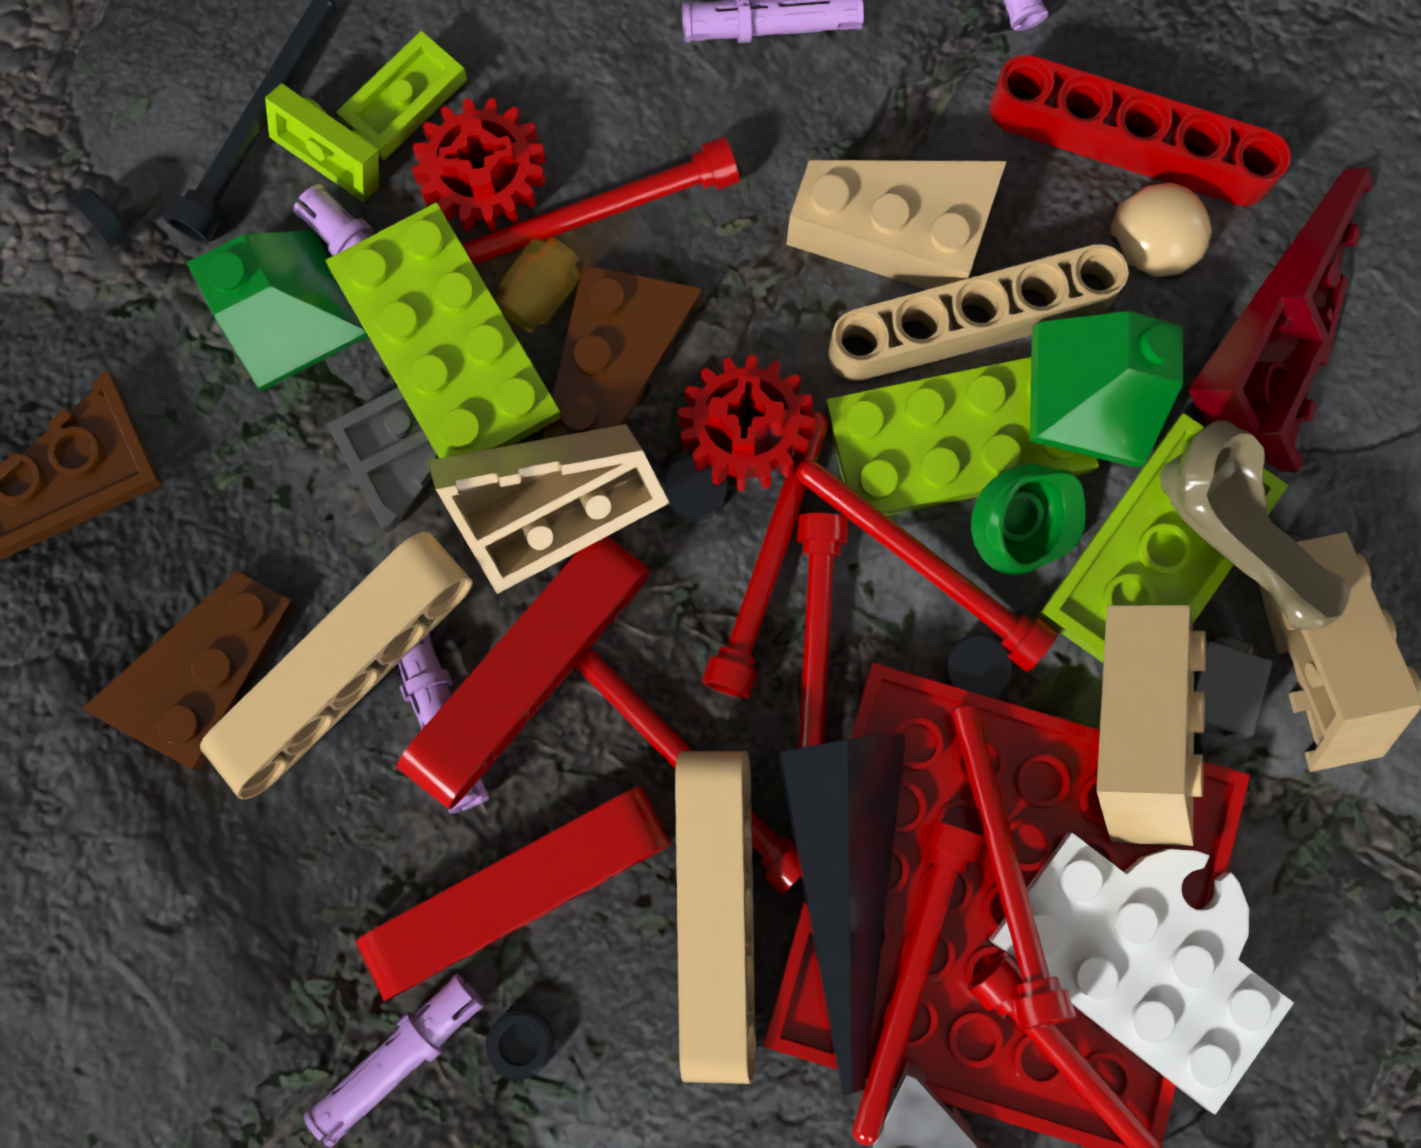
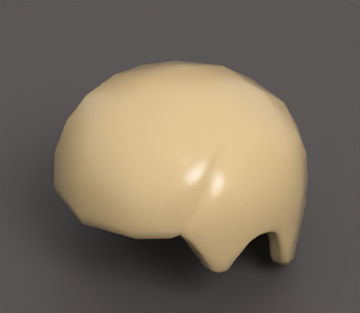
M1162 183L1141 188L1119 204L1111 224V236L1118 239L1127 264L1135 266V268L1153 277L1179 275L1200 261L1209 247V239L1212 233L1210 218L1205 205L1199 197L1187 187L1174 183Z

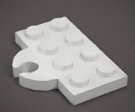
M1067 833L1026 888L1050 977H1058L1060 988L1069 990L1074 1007L1202 1107L1216 1115L1294 1004V1002L1238 960L1249 936V907L1240 883L1232 872H1223L1214 880V894L1210 903L1201 909H1194L1186 903L1182 896V883L1190 872L1205 867L1209 855L1191 850L1163 849L1139 857L1123 872L1075 834ZM1005 917L989 940L1004 952H1008L1017 961Z

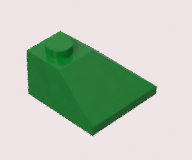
M314 230L242 234L186 262L215 319L260 391L368 338L366 331L325 261L330 257Z
M1131 311L1042 321L1032 327L1030 441L1135 468L1143 466L1183 385L1182 326Z

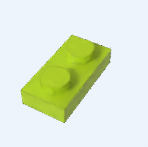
M420 31L336 113L346 128L359 131L365 135L374 147L379 150V157L384 161L468 79L464 67L423 31Z
M282 83L265 97L269 138L363 203L379 189V150L374 147L365 135L356 130H349L327 115L317 102L308 97L302 98Z

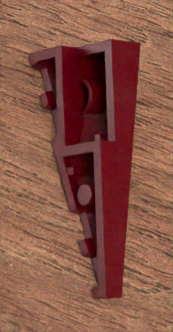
M1368 167L1344 169L1188 389L1206 426L1216 420H1225L1242 430L1250 432L1264 448V462L1282 472L1298 473L1302 465L1303 456L1296 451L1294 446L1300 423L1313 421L1317 404L1313 400L1307 399L1318 367L1325 366L1328 363L1349 281L1340 271L1346 247L1358 245L1361 228L1357 224H1352L1355 208L1362 194L1371 192L1373 180Z

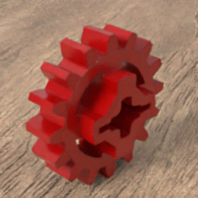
M465 98L463 113L457 115L447 106L442 107L441 113L444 123L440 127L430 122H425L422 126L429 143L421 142L414 143L413 145L414 154L420 163L412 167V171L417 185L423 186L420 192L425 204L428 207L437 202L448 222L458 214L463 230L468 232L473 228L476 219H484L489 232L496 230V217L504 214L513 224L518 222L519 219L515 207L521 203L533 208L537 202L534 191L530 186L542 187L545 186L546 182L544 170L540 167V165L546 163L543 144L536 143L538 141L536 127L533 123L521 126L522 121L519 109L514 106L507 110L504 115L499 114L498 105L494 98H489L484 110H476L471 98ZM484 161V167L476 169L475 163ZM462 191H463L464 193H466V194L469 195L470 197H466V196L460 195V194H458V193H456V192H462Z
M749 355L745 368L737 369L730 357L723 359L722 374L717 376L707 368L701 371L703 389L687 386L685 397L686 404L689 407L680 408L678 412L679 425L681 428L686 429L680 433L683 451L695 450L692 454L693 468L696 471L705 469L709 465L713 466L712 480L714 484L719 486L730 475L736 477L738 491H745L748 479L757 477L762 487L767 489L771 487V472L777 470L787 478L793 475L794 462L791 456L804 460L808 457L809 442L806 438L814 437L815 418L808 416L812 413L813 399L810 394L798 395L801 378L797 374L785 380L780 379V362L773 361L765 371L758 369L756 355ZM747 408H752V423L748 427L747 437L743 439L742 420L746 419ZM715 443L723 444L730 453L722 450Z

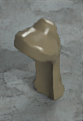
M1216 420L1208 424L1193 438L1184 453L1165 464L1160 472L1162 491L1169 497L1171 505L1184 522L1237 568L1255 580L1266 591L1273 594L1278 606L1287 617L1291 628L1309 631L1327 627L1343 615L1349 600L1350 589L1339 575L1319 565L1290 536L1271 522L1267 514L1262 469L1265 456L1262 444L1250 432L1238 428L1231 422Z

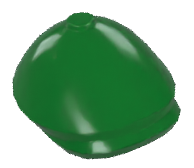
M1042 464L1019 465L1002 472L992 479L979 493L971 518V534L974 545L982 559L991 568L1001 573L1016 575L1029 573L1070 553L1080 542L1085 529L1086 508L1081 483L1070 470L1054 469Z

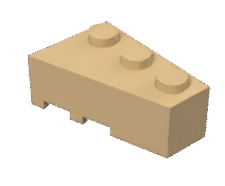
M809 160L790 214L786 245L927 290L968 279L1006 161Z
M626 424L427 461L436 491L497 594L669 504L642 448Z
M1347 532L1296 542L1319 565L1339 575L1350 589L1349 600L1343 615L1327 627L1308 631L1291 628L1287 617L1278 606L1273 594L1259 585L1277 654L1289 652L1300 687V691L1288 693L1293 713L1306 711L1316 750L1304 752L1309 771L1314 772L1384 757L1421 709L1420 678L1412 667L1406 666L1396 643L1397 633L1393 618L1387 610L1380 608L1371 588L1369 565L1361 554H1356Z
M1190 605L1107 606L1097 795L1111 842L1193 846V797L1203 796V756L1194 754V733H1204L1205 728L1204 692L1194 691V671H1206L1205 631H1193Z

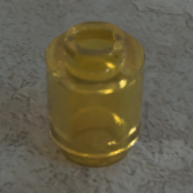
M550 237L546 242L532 239L497 285L500 293L495 298V302L503 316L516 326L531 333L539 323L547 324L581 279V273L575 266L579 261L576 254L555 238Z

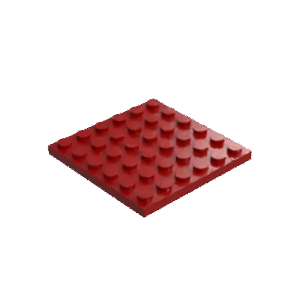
M872 663L849 739L904 733L905 749L866 1079H868L933 863L927 861L931 848L925 846L932 820L984 837L951 714L956 706L967 703L977 706L1026 888L1067 833H1073L1123 872L1139 857L1163 849L1191 850L1209 855L1205 867L1190 872L1184 878L1181 888L1182 896L1189 906L1194 909H1201L1207 906L1214 894V880L1228 870L1250 775L1203 761V796L1193 797V846L1111 842L1097 795L1100 730ZM984 838L977 862L970 861L967 872H959L894 1088L909 1061L918 1065L926 1074L925 1084L942 1103L954 1105L961 1109L1087 1148H1128L1028 1035L1020 1029L1019 1025L1009 1014L1000 1016L995 1009L987 1011L967 989L971 980L984 966L1000 954L1005 953L989 940L1005 918V913ZM803 900L762 1045L765 1048L837 1070L805 901ZM1073 1006L1076 1018L1054 1025L1162 1144L1176 1085Z

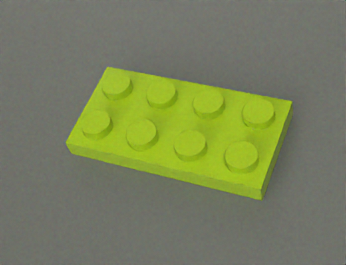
M437 202L325 260L439 459L510 446L561 419L559 408Z
M1031 357L826 399L825 403L843 483L886 516L978 497L981 490L992 479L1002 472L1019 465L1042 464L1054 469L1070 470L1075 476L1093 473L1099 467L1095 457L1030 441Z
M1184 413L1173 423L1037 615L1102 663H1104L1107 606L1190 605L1193 625L1234 565L1183 521L1160 486V472L1165 464L1184 453L1193 438L1205 428ZM1263 468V485L1267 514L1269 515L1289 485Z

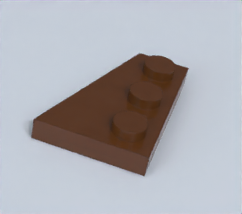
M583 265L552 395L554 402L560 410L561 419L545 427L542 439L626 424L642 398L643 390L661 360L664 361L675 344V338L688 316L694 313L703 298V288Z
M105 371L91 384L94 390L70 411L64 408L47 423L50 429L22 454L13 453L0 464V560L164 485L119 382L110 371Z
M235 571L81 709L192 770L200 771L207 759L200 750L203 738L243 698L297 604L242 573Z

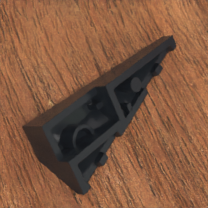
M904 733L840 740L781 751L778 755L803 883L802 891L840 1089L843 1096L865 1089L905 749Z

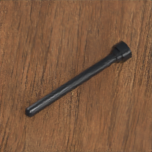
M312 0L196 190L188 189L184 196L177 195L164 215V219L182 235L200 244L207 245L221 224L217 217L221 211L218 202L267 123L265 97L281 83L289 87L335 11L334 0Z

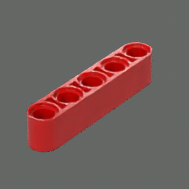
M1021 55L1009 60L1000 72L990 100L989 111L992 120L998 127L1007 132L1159 181L1187 187L1191 191L1234 205L1251 206L1259 203L1268 195L1290 165L1291 153L1288 144L1280 135L1270 130L1036 56ZM1010 90H1023L1032 99H1019ZM1068 108H1079L1085 111L1090 118H1078ZM1126 126H1136L1142 129L1147 137H1138L1132 134ZM1185 144H1192L1200 148L1204 156L1191 153ZM1244 162L1257 166L1262 175L1249 171Z
M609 536L578 551L417 734L401 755L396 768L447 809L451 810L573 670L582 656L595 644L633 599L649 576L651 568Z
M638 786L359 937L355 940V943L385 1002L670 846L672 842L642 786Z

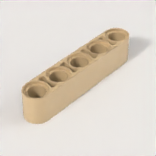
M1103 244L1090 245L851 310L843 314L835 323L828 350L829 364L833 372L844 380L850 382L866 381L1032 335V327L1038 322L1104 314L1126 284L1129 275L1127 262L1123 255L1113 247ZM1081 274L1097 276L1104 283L1105 290L1097 291L1089 288L1083 282ZM1028 289L1039 291L1046 298L1048 305L1044 307L1031 305L1024 299L1022 291ZM967 305L979 306L987 312L990 321L986 323L973 322L965 316L962 308ZM908 321L921 322L929 328L932 336L920 340L912 338L904 331L902 324ZM850 337L864 338L871 344L873 352L865 356L853 355L845 349L842 342Z
M421 532L408 538L380 563L205 735L200 744V750L239 799H249L260 794L293 766L466 597L473 581L430 532Z
M680 751L675 771L679 1060L681 1078L683 1082L752 1084L756 1062L750 760L747 751Z

